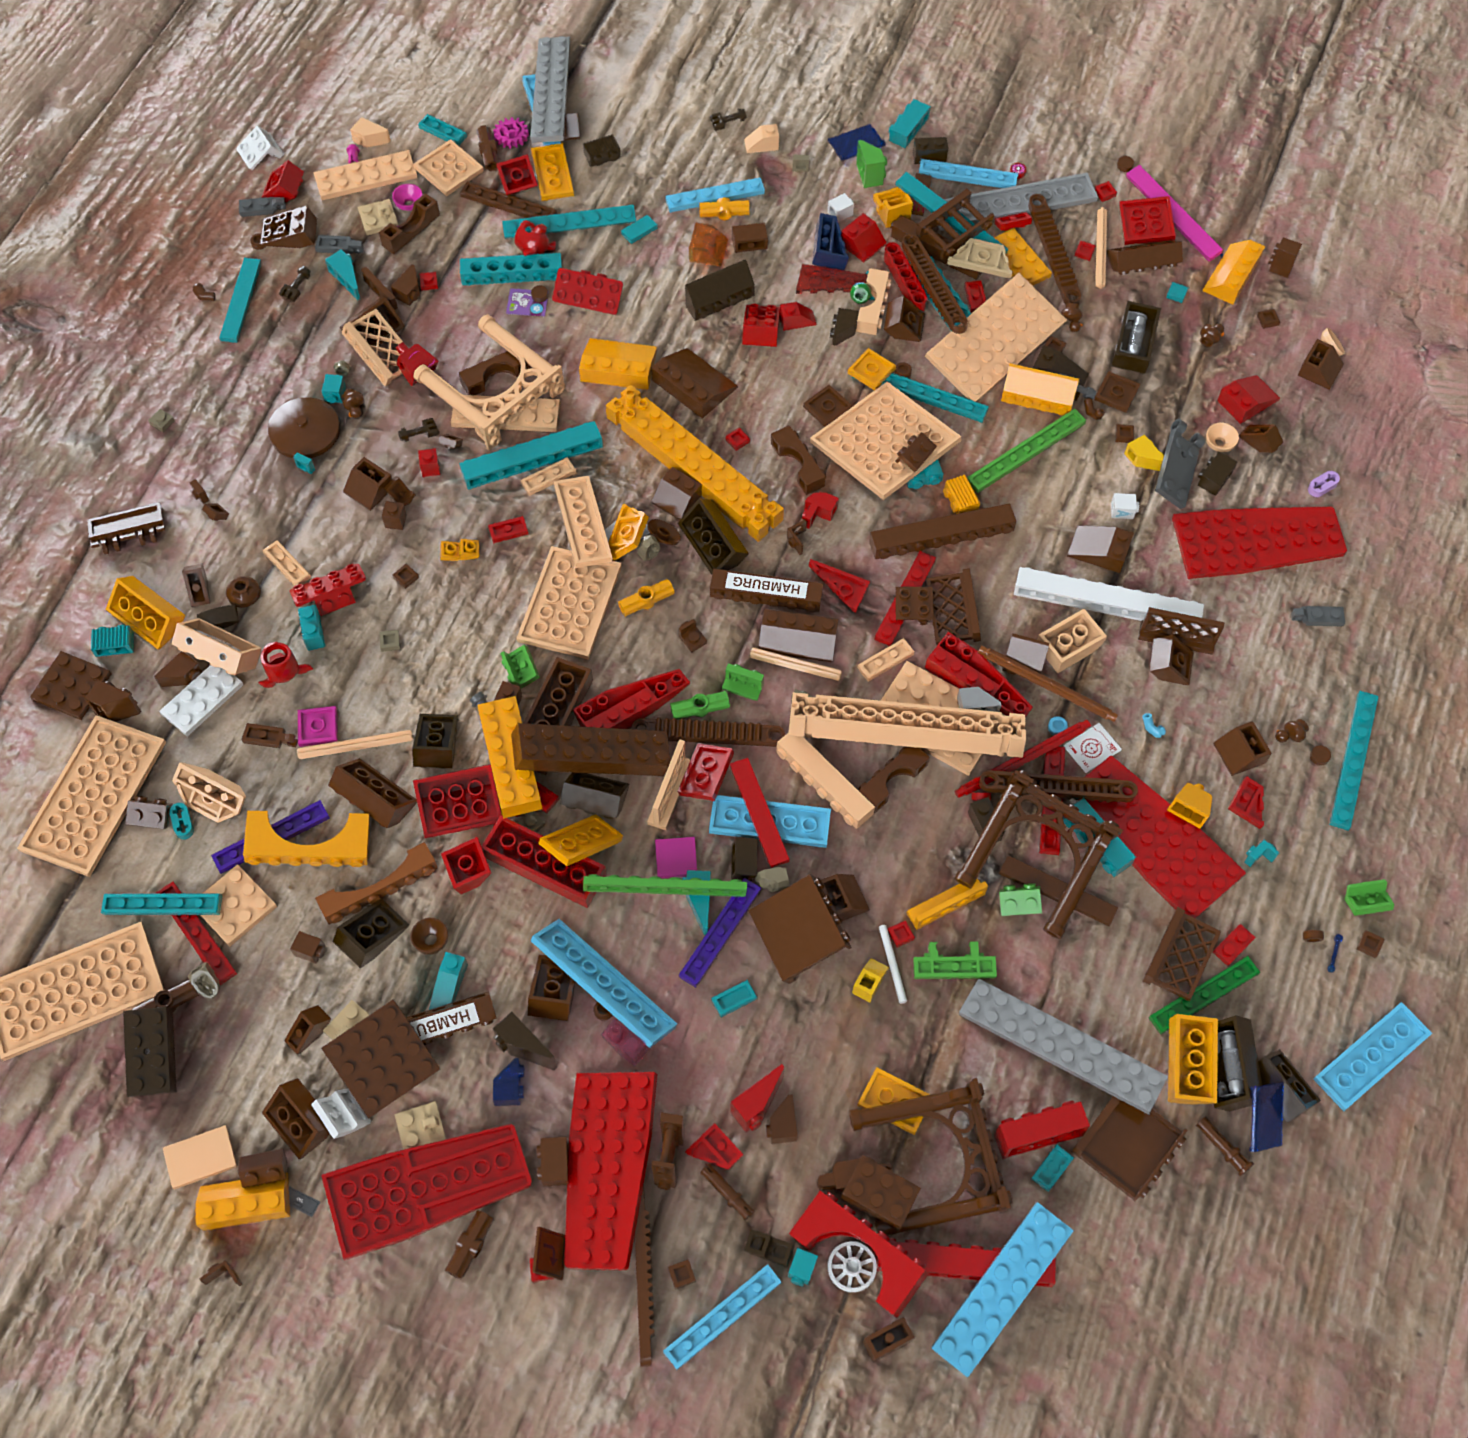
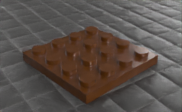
M394 999L321 1048L368 1119L441 1069Z

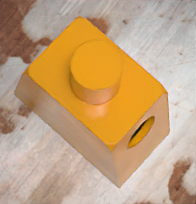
M1187 783L1176 795L1167 811L1201 829L1210 816L1212 795L1204 791L1205 788L1202 784L1197 783L1193 785Z

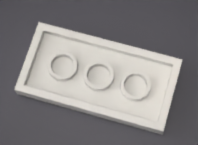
M210 665L159 712L188 737L244 684L235 675H230L226 673V670Z

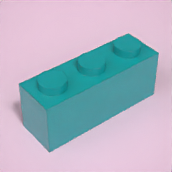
M913 99L910 104L906 105L904 112L899 114L895 124L890 126L888 131L890 134L889 141L906 149L929 119L931 106Z

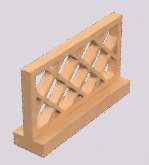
M377 309L352 323L344 324L343 336L384 386L389 385L392 380L403 374L399 367L398 371L394 374L388 368L389 365L397 366V362L389 360L390 354L401 355L398 351L391 350V343L399 345L403 341ZM376 316L379 320V325L369 323V319ZM357 325L366 326L365 333L360 332L355 327ZM368 327L378 329V335L369 334ZM380 331H388L390 338L380 336ZM367 338L376 339V346L369 345ZM379 340L389 342L388 349L378 347ZM378 351L388 353L387 360L380 358L377 355Z
M679 739L647 821L648 825L666 830L680 796L677 791L690 763V759L686 758L685 741Z

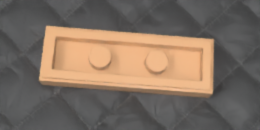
M567 457L520 481L528 495L531 496L554 485V481L564 480L576 474V469Z
M278 540L263 550L266 557L294 586L304 584L311 579V575Z
M903 638L858 664L857 668L869 682L913 656L915 651Z

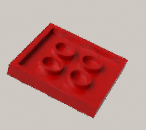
M1170 196L1119 201L1124 245L1175 240L1176 235Z

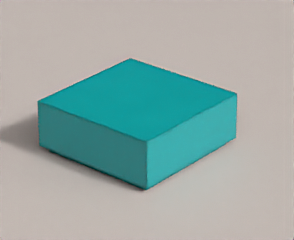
M1172 282L1166 298L1182 303L1189 287Z
M298 452L294 455L297 468L309 474L315 471L312 459Z

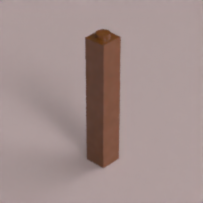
M900 215L890 226L891 237L902 242L905 235H916L918 223ZM938 234L947 244L952 242V240ZM929 235L919 238L928 255L933 259L975 280L982 274L979 271L948 265V257L944 260L940 259L942 248ZM907 242L908 245L915 244L914 242Z

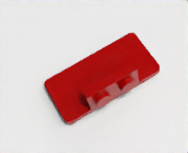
M559 268L552 300L561 304L616 315L624 284L622 281L607 278V275L597 273L596 276L586 270L578 272Z
M349 564L344 569L331 571L328 575L321 578L316 577L308 583L297 584L289 591L296 607L314 601L320 616L356 603L350 587L365 581L366 576L359 564Z

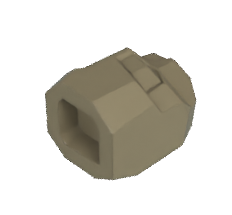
M644 535L637 547L638 555L644 561H649L658 555L660 544L655 536Z
M786 868L765 869L758 872L757 877H755L756 884L770 892H779L789 887Z
M208 962L202 963L189 973L188 978L199 994L213 999L217 996L220 989L219 979Z

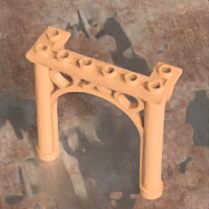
M486 314L480 319L478 328L514 355L521 364L519 377L508 390L492 398L472 399L462 395L426 365H420L415 370L413 377L467 418L476 427V433L484 440L486 449L489 451L502 441L499 429L507 425L515 416L521 414L525 408L533 404L536 399L548 391L552 399L561 394L565 389L562 366H552L500 326L492 316ZM525 362L532 368L526 369ZM533 375L538 377L533 382H525V377ZM489 406H500V409L494 413L487 412ZM476 407H483V411H479Z

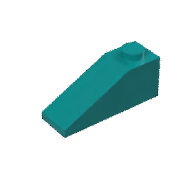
M341 249L325 259L327 269L359 300L360 294L353 267V258Z
M687 870V876L683 877L682 880L700 878L701 880L710 881L711 871ZM686 895L703 934L706 935L708 932L710 896Z
M445 952L438 971L429 1010L455 1002L468 967L465 957Z

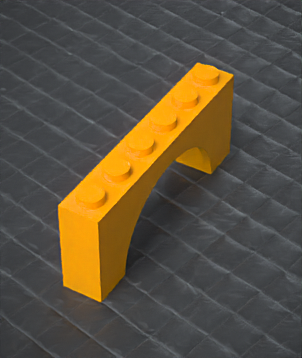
M247 810L243 849L244 861L251 865H259L260 863L280 865L281 863H286L292 866H299L301 864H310L311 866L330 864L333 867H340L342 865L362 867L367 865L370 817L369 814L349 813L345 827L332 839L315 845H299L286 841L276 834L269 823L268 811Z

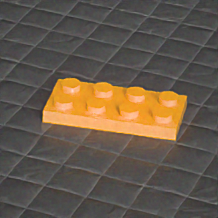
M563 143L531 148L541 200L546 201L574 196Z
M1014 228L994 237L1008 248V252L1005 255L1009 260L1008 265L1010 270H1012V277L1020 273L1032 286L1051 277L1052 272Z
M595 814L541 837L539 845L568 866L622 842L623 835Z

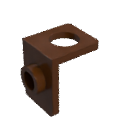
M802 520L787 529L788 543L791 548H795L799 555L803 554V544L797 535L806 531V520Z
M226 1260L220 1264L212 1265L207 1270L208 1273L200 1278V1281L207 1285L228 1270L234 1282L239 1286L243 1285L231 1264Z

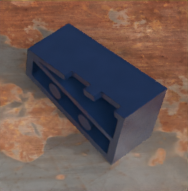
M820 213L815 231L812 265L845 271L849 257L844 248L845 243L841 238V229L837 216Z

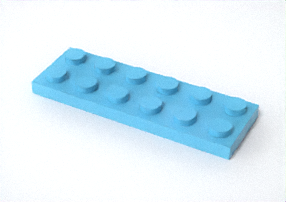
M717 795L715 801H713L709 834L759 840L743 798ZM766 801L783 843L827 848L831 809Z
M1401 1002L1315 1076L1313 1080L1345 1111L1426 1040L1432 1032Z

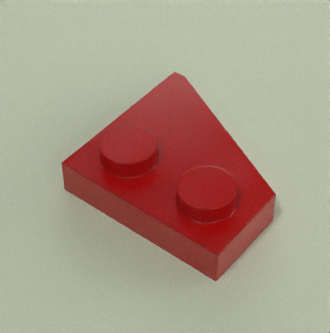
M1246 776L1232 799L1228 810L1261 829L1264 826V821H1262L1264 787Z
M715 1123L685 1151L689 1156L726 1170H730L744 1156Z

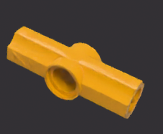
M723 197L718 199L717 202L699 203L700 217H718L721 220H728L732 216L749 215V200L731 201L729 198Z
M665 579L652 586H642L637 593L618 601V606L626 617L641 609H651L656 602L675 594L670 580Z

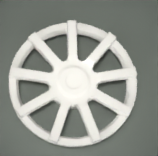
M855 1241L844 1242L838 1245L829 1256V1276L834 1285L846 1292L865 1290L875 1279L877 1273L876 1258L872 1251L864 1244ZM850 1245L861 1247L856 1257L852 1256ZM847 1246L848 1252L847 1259L838 1252L839 1249ZM866 1250L871 1258L860 1261L859 1258L862 1252ZM834 1255L843 1261L842 1265L832 1264ZM873 1262V1272L862 1269V1265ZM832 1269H843V1272L835 1278ZM859 1273L871 1276V1278L864 1284ZM845 1275L849 1276L847 1287L838 1282ZM854 1276L858 1280L860 1287L851 1288Z

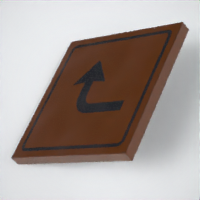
M537 1227L532 1272L563 1280L565 1235L546 1228Z

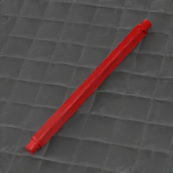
M1088 720L1078 722L1024 751L1023 758L1013 757L991 770L1011 772L1084 733L1086 729L1091 727V724ZM981 776L970 780L955 790L957 798L964 795L967 796L980 789L979 780ZM990 777L984 779L985 784H989L994 781Z

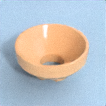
M1326 328L1322 332L1321 341L1332 345L1339 356L1344 355L1345 351L1333 331L1330 328Z
M1215 423L1208 428L1206 433L1207 444L1218 452L1231 451L1239 440L1237 430L1227 423ZM1222 440L1225 445L1218 446L1215 441Z

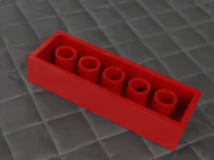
M500 815L482 844L486 859L588 908L597 892L583 891L584 876L596 874L600 877H606V867L588 857L566 866L539 845L540 838L543 837L542 835L512 820L503 819V816Z

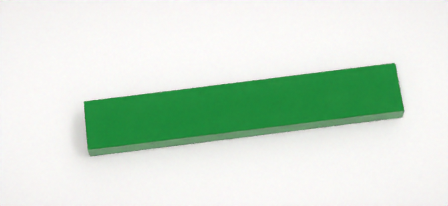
M1246 956L1196 987L1190 1001L1180 997L1150 1015L1149 1020L1159 1034L1162 1035L1169 1030V1019L1175 1014L1193 1016L1259 975L1260 971L1249 956Z

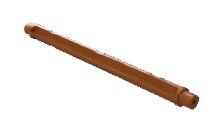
M980 646L977 653L983 655L984 658L1106 720L1109 719L1115 722L1118 714L1112 712L1111 709L991 648Z

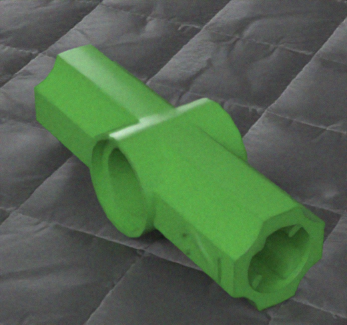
M723 691L710 695L696 694L691 699L670 703L673 718L678 720L691 716L704 717L709 712L730 708L727 692ZM698 704H703L704 706H703V707H697L696 705H698Z

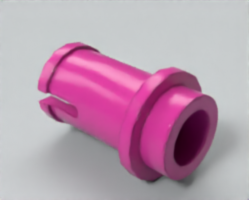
M350 144L346 149L348 164L354 163V161L359 162L358 154L360 150L357 145Z

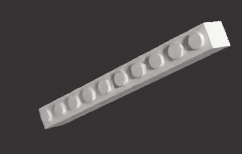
M1028 567L1019 568L1014 595L1139 621L1144 620L1149 607L1201 618L1204 604L1196 601H1186L1176 597L1161 596L1157 593L1151 594L1141 590L1126 589L1122 586H1112L1102 582L1097 583L1082 578L1077 579L1067 575L1052 574L1048 571H1038Z

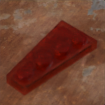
M802 264L796 294H802L805 291H810V294L817 293V291L834 293V291L842 290L843 293L850 292L854 284L859 282L866 284L868 274Z

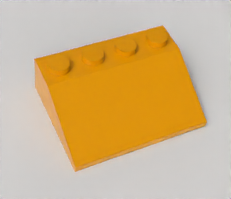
M590 338L581 357L579 366L580 381L621 387L632 385L637 389L649 390L652 376L651 367L655 362L657 347Z

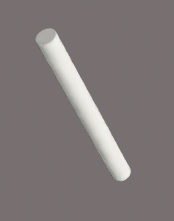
M881 925L879 930L900 1004L907 1002L887 925Z

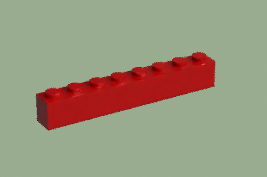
M890 1238L889 1243L894 1247L899 1244L907 1250L906 1256L914 1260L916 1257L926 1265L924 1269L928 1272V1276L977 1281L982 1278L1003 1249L997 1247L992 1248V1250H984L983 1246L976 1245L971 1246V1248H962L961 1244L954 1243L949 1244L948 1247L940 1246L939 1242L933 1241L927 1242L926 1245L918 1244L917 1240L911 1239L905 1240V1242H896L895 1238ZM1056 1256L1034 1286L1053 1287L1056 1284ZM877 1257V1271L882 1272L881 1264Z

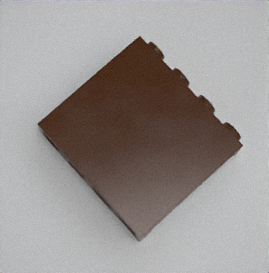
M811 874L748 910L782 981L788 984L796 981L795 976L843 948H852L849 943L851 941L849 934L846 930L843 931L840 925L842 923L841 918L836 912H833L831 908L833 903L830 897L825 895L822 890L824 888L822 881L819 877L816 878Z
M1113 1096L1072 1150V1153L1136 1201L1139 1197L1144 1199L1151 1189L1148 1187L1151 1180L1156 1182L1163 1171L1160 1168L1164 1163L1168 1165L1175 1155L1172 1151L1175 1147L1181 1148L1186 1141L1184 1135L1188 1130H1179L1153 1109L1150 1114H1147Z

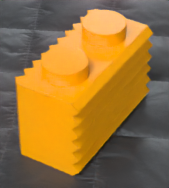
M965 474L945 482L943 493L945 498H949L951 509L954 513L960 514L979 510L980 501Z

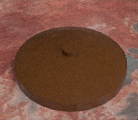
M310 397L297 398L284 403L273 413L268 424V434L274 448L282 455L293 459L297 452L308 458H314L325 453L335 444L340 433V422L333 407L325 401Z

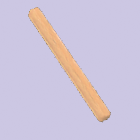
M1104 207L1097 211L1095 286L1099 287V289L1106 285L1107 209H1104Z
M411 730L301 747L297 749V756L299 759L408 742L413 740V734Z

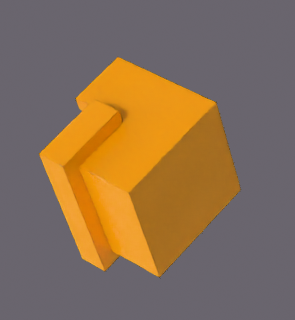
M896 187L873 194L876 210L886 228H889L892 222L897 220L900 215L911 220L913 202L908 193L906 194Z

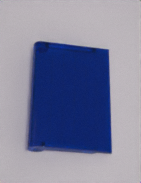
M871 124L828 139V142L841 161L857 156L858 140H863L877 148L886 145L885 140L881 139Z
M1284 1082L1251 1086L1252 1127L1251 1147H1249L1251 1152H1259L1282 1146Z

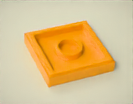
M868 348L848 369L847 374L871 389L876 390L896 369V365Z

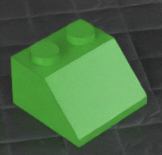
M858 140L856 165L863 187L883 185V180L886 178V156H883L881 149L863 140Z

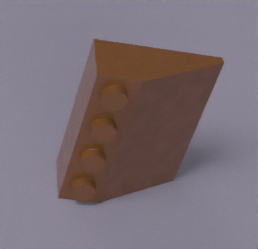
M688 348L663 357L651 367L652 381L702 419L738 388V385Z

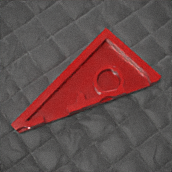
M810 559L809 567L856 613L867 592L870 581Z

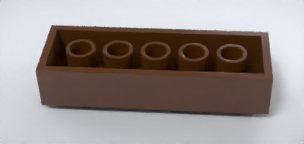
M556 657L523 724L571 726L575 718L573 709L582 704L593 681L592 669ZM535 771V772H538V773H541V774H543V775H546L548 771Z

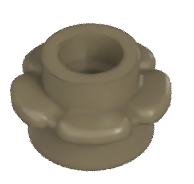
M345 361L336 362L333 366L335 374L343 375V377H346L351 370V366Z

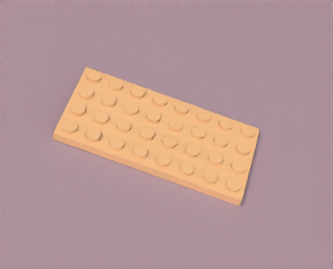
M1018 273L967 317L968 326L964 333L957 334L951 331L929 350L925 357L967 399L977 402L1007 375L1010 363L1019 365L1065 324L1067 319Z
M96 715L17 849L20 852L90 877L126 815L128 801L135 799L166 744L165 739Z
M138 922L0 977V1058L6 1061L122 1014L123 1011L131 1010L154 998L159 991L165 990L143 923Z

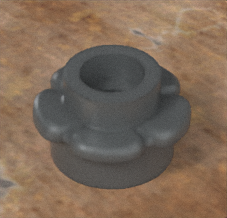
M482 691L475 694L470 699L472 707L487 703L486 698L488 696L484 695Z

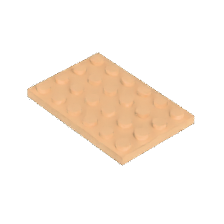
M551 546L519 630L517 642L589 660L622 568V563L612 561L576 568L572 551Z
M906 661L880 701L959 708L957 700L959 688ZM920 748L922 751L968 776L983 755L981 753Z

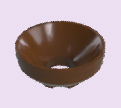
M240 576L233 579L226 588L228 601L239 608L253 605L261 594L257 581L248 576ZM238 584H246L245 589L236 590Z
M424 918L414 925L410 935L411 942L420 953L435 954L445 947L448 941V930L439 919ZM429 935L437 937V941L432 945L425 943V939Z

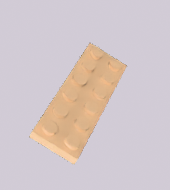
M409 150L313 172L321 200L417 178Z
M464 395V396L469 397V398H472V399H487V398L495 397V396ZM536 399L533 404H530L521 414L515 416L501 429L557 432L560 399ZM489 406L487 412L494 413L500 409V406ZM476 407L479 411H483V407ZM453 408L452 427L476 428L467 418Z
M589 476L554 481V489L576 568L612 562V554Z

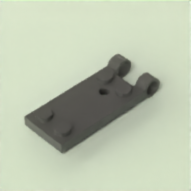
M1180 418L1176 419L1170 427L1171 432L1155 491L1176 507L1182 509L1186 507L1200 448L1205 444L1206 438L1200 433H1195L1189 441L1181 435L1185 432L1187 424Z

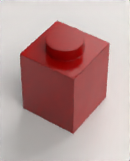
M436 448L418 450L422 477L440 475Z

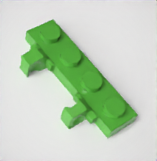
M929 942L928 953H924V957L913 958L914 979H978L997 977L996 956H984V953H979L978 942L969 943L970 953L965 955V957H943V955H938V942Z

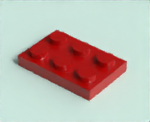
M698 743L677 791L678 794L685 797L715 801L733 758V749Z

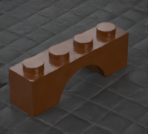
M426 193L414 202L412 212L405 222L397 226L389 223L379 232L382 247L392 254L398 252L440 216L438 202Z
M506 351L458 372L460 383L468 395H478L485 391L487 380L494 374L510 373L518 377L521 371V364L514 355ZM525 362L526 369H530L531 366Z
M788 425L771 433V445L779 457L789 456L795 458L802 465L798 472L797 483L804 493L808 495L825 487L826 473L823 469L819 468L815 457L809 454L806 444L800 441L797 431H793L791 426Z
M904 746L895 759L891 758L888 760L884 769L881 771L877 770L868 783L864 782L858 788V791L875 806L874 814L888 802L887 782L898 775H908L915 778L928 766L930 757L919 747Z

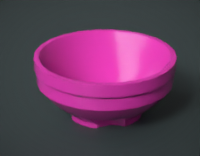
M403 184L393 191L392 198L396 207L411 211L413 204L408 206L405 205V202H415L423 194L418 186Z

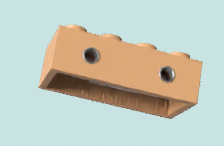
M200 618L177 623L171 643L178 647V650L189 652L199 660L208 661L211 666L222 668L230 675H237L256 669L262 649Z

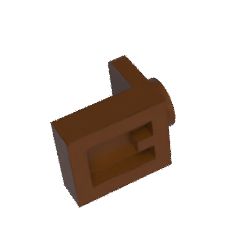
M694 619L684 622L679 627V638L691 653L707 644V639L696 627Z

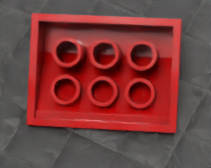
M491 764L413 780L425 839L496 824L501 815Z

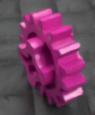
M513 117L510 120L504 118V122L499 121V125L495 124V129H493L494 138L498 145L503 144V148L509 146V149L512 146L518 148V144L523 146V141H527V137H529L528 126L525 125L524 121L520 122L519 118L513 120Z

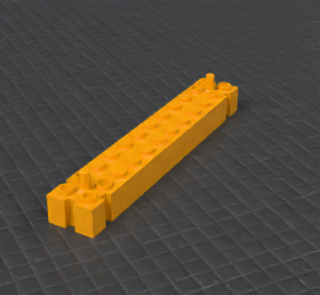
M632 385L621 392L620 399L615 397L605 405L606 417L616 426L620 423L623 432L668 469L674 467L701 483L702 496L705 499L713 500L718 509L740 528L744 529L747 527L748 534L757 542L768 534L769 527L774 529L783 521L784 508L774 500L769 502L767 494L647 397L641 398V393Z

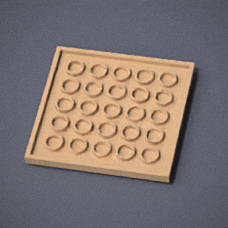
M889 382L881 385L810 438L811 444L883 500L961 442L959 434ZM923 432L937 448L920 468L913 472L902 460L898 463L895 460L898 458V451L903 446L907 447L909 445L907 441L913 435L917 436Z

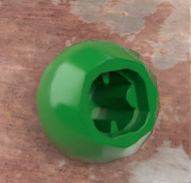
M863 282L856 283L850 290V297L855 303L864 304L871 297V289Z

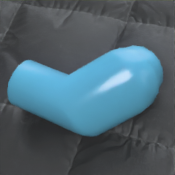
M1146 713L1142 716L1145 730L1155 738H1161L1162 735L1166 734V730L1162 725L1158 727L1154 725L1152 714Z

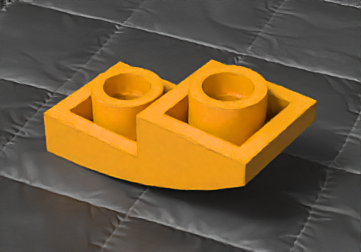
M461 539L460 543L441 541L440 560L458 561L479 558V540Z

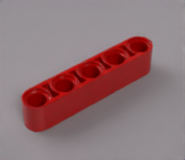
M895 242L887 243L884 261L902 295L924 313L927 302L926 293L899 244Z

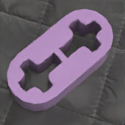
M1334 471L1325 472L1311 481L1308 487L1309 494L1313 497H1320L1337 486L1340 476Z

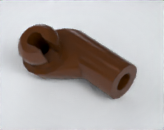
M201 283L193 285V292L199 300L215 301V292H206Z
M1091 398L1084 400L1086 414L1095 420L1102 419L1105 415L1104 410L1101 408L1095 409Z

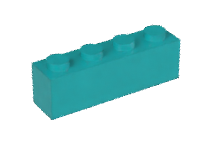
M1084 798L1074 804L1082 814L1092 815L1100 824L1104 822ZM1063 817L1064 823L1068 828L1075 825V823ZM1079 829L1073 830L1081 843L1087 842L1088 837L1085 832ZM1116 837L1109 843L1100 862L1107 873H1111L1113 877H1116L1133 864L1136 856L1119 837Z

